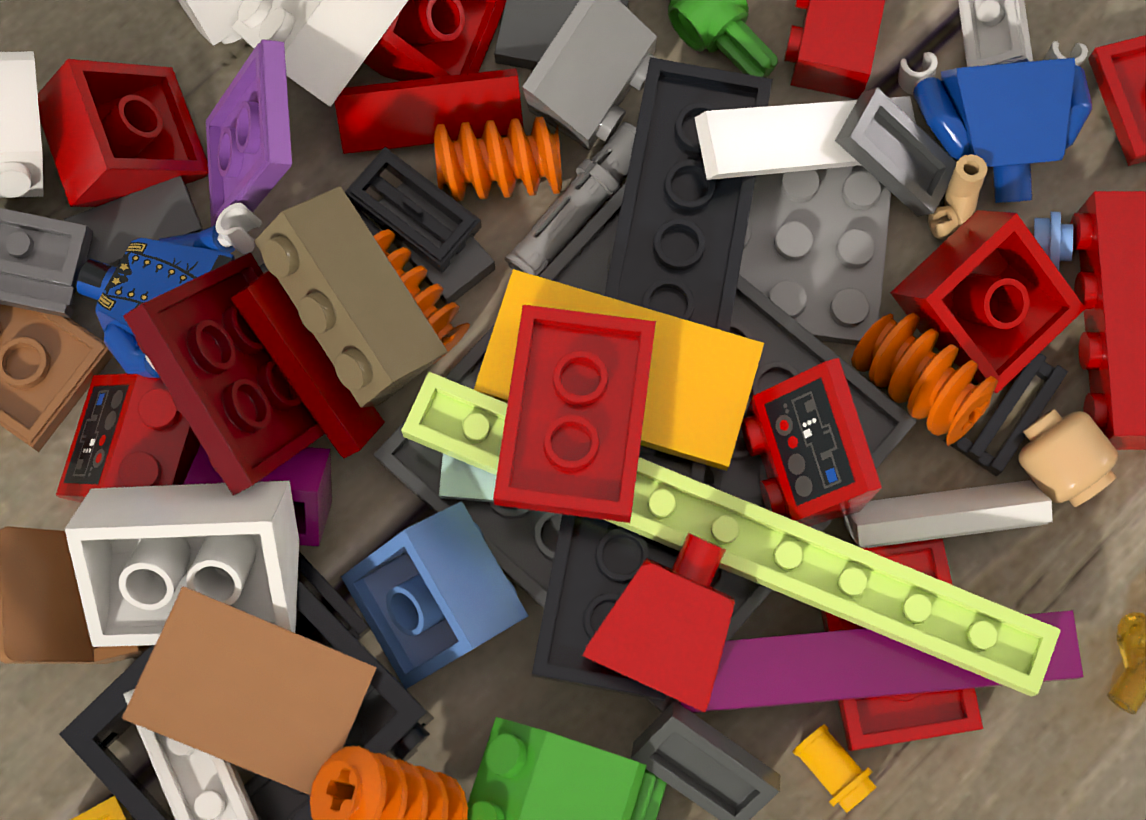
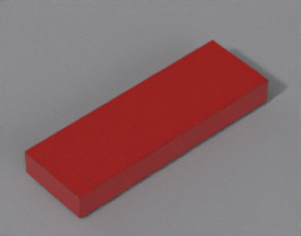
M517 68L345 87L334 101L343 154L381 150L384 147L390 149L435 143L434 133L437 124L445 125L452 141H457L460 126L463 122H469L476 139L482 137L486 121L494 120L501 136L507 134L511 119L518 118L523 127Z
M269 270L263 272L231 298L232 302L337 452L345 459L360 451L385 422L375 407H360L351 391L339 380L334 365L314 334L302 323L298 309L277 277Z

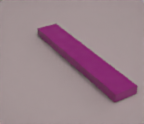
M1073 610L1024 614L1061 629L1043 682L1083 678ZM867 628L728 640L724 644L710 702L705 712L1004 685ZM679 701V704L692 713H704Z

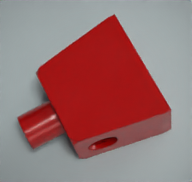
M688 533L672 569L646 558L586 646L582 656L705 713L710 702L735 604L734 597L710 587L726 549Z

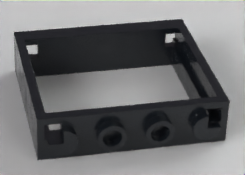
M298 579L296 608L339 652L377 667L370 684L398 712L363 748L373 753L385 754L393 759L407 761L418 751L416 748L430 735L425 727L434 717ZM151 645L59 735L136 820H174L108 748L133 724L122 719L128 706L123 694L136 688L155 645ZM310 801L290 820H313L311 817Z

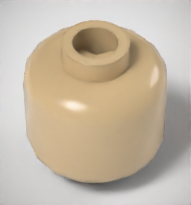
M1054 408L1023 431L1030 442L1021 449L1018 461L1036 486L1053 503H1063L1069 500L1073 507H1077L1098 494L1116 479V475L1111 469L1118 460L1117 450L1087 413L1076 411L1062 418Z

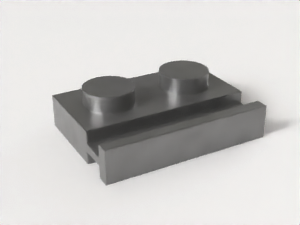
M0 208V304L71 318L73 313L71 305L74 293L77 291L78 275L86 262L93 231L87 225Z

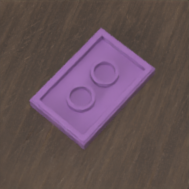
M262 39L206 119L211 226L216 225L221 212L234 203H242L253 213L292 166L284 42Z

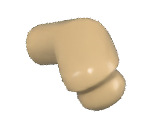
M969 154L959 158L945 193L944 207H937L934 214L928 215L929 228L935 238L946 240L975 213L980 190L988 170L985 161L979 156Z

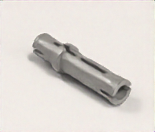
M622 122L616 132L610 137V140L591 160L584 159L576 169L577 177L571 182V185L550 206L525 238L505 257V261L509 263L508 265L512 270L515 269L539 276L580 232L597 209L616 194L620 189V184L628 174L636 133L635 126Z

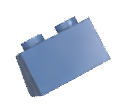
M462 501L404 529L341 576L406 689L529 616L520 602L513 584L506 578L485 542L481 529L473 521Z

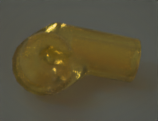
M1141 612L1126 614L1117 625V642L1125 670L1107 694V697L1116 706L1133 715H1136L1146 701V614Z

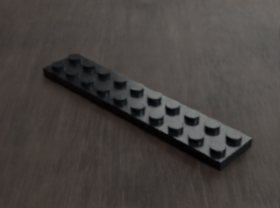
M650 57L604 296L729 332L756 175L707 180L694 117L705 111L767 107L773 79ZM640 445V458L703 483L706 469L705 464ZM562 514L532 676L665 701L666 694L582 655L586 646L645 559L649 558L672 569L680 551L603 519Z

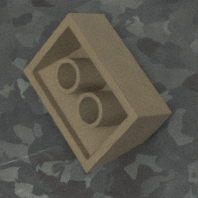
M341 186L281 211L254 240L262 254L266 267L277 277L298 309L302 323L314 334L334 365L339 380L351 391L361 408L374 407L385 402L448 352Z

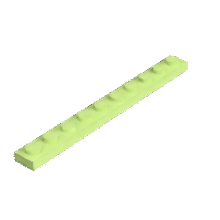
M428 372L401 431L407 439L497 475L507 403ZM640 457L638 459L630 523L606 520L678 551L681 550L687 534H694L726 549L719 568L1031 697L1039 693L1061 629Z

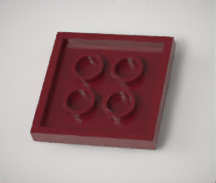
M251 252L144 302L123 315L136 337L139 348L151 361L170 392L177 410L189 423L208 454L212 467L222 477L233 496L256 484L325 434L232 302L231 298L263 273Z

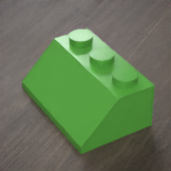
M496 717L467 803V820H630L647 765L545 730Z

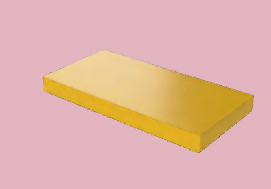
M512 270L473 390L508 403L523 304L656 321L640 445L727 471L763 350V342L522 271Z

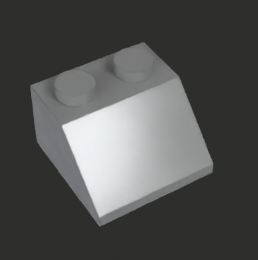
M579 0L522 87L529 111L537 117H544L545 121L554 128H557L558 125L560 132L589 151L598 137L607 142L625 116L626 111L619 107L631 87L641 91L645 86L650 57L656 58L653 54L656 51L657 36L620 0Z

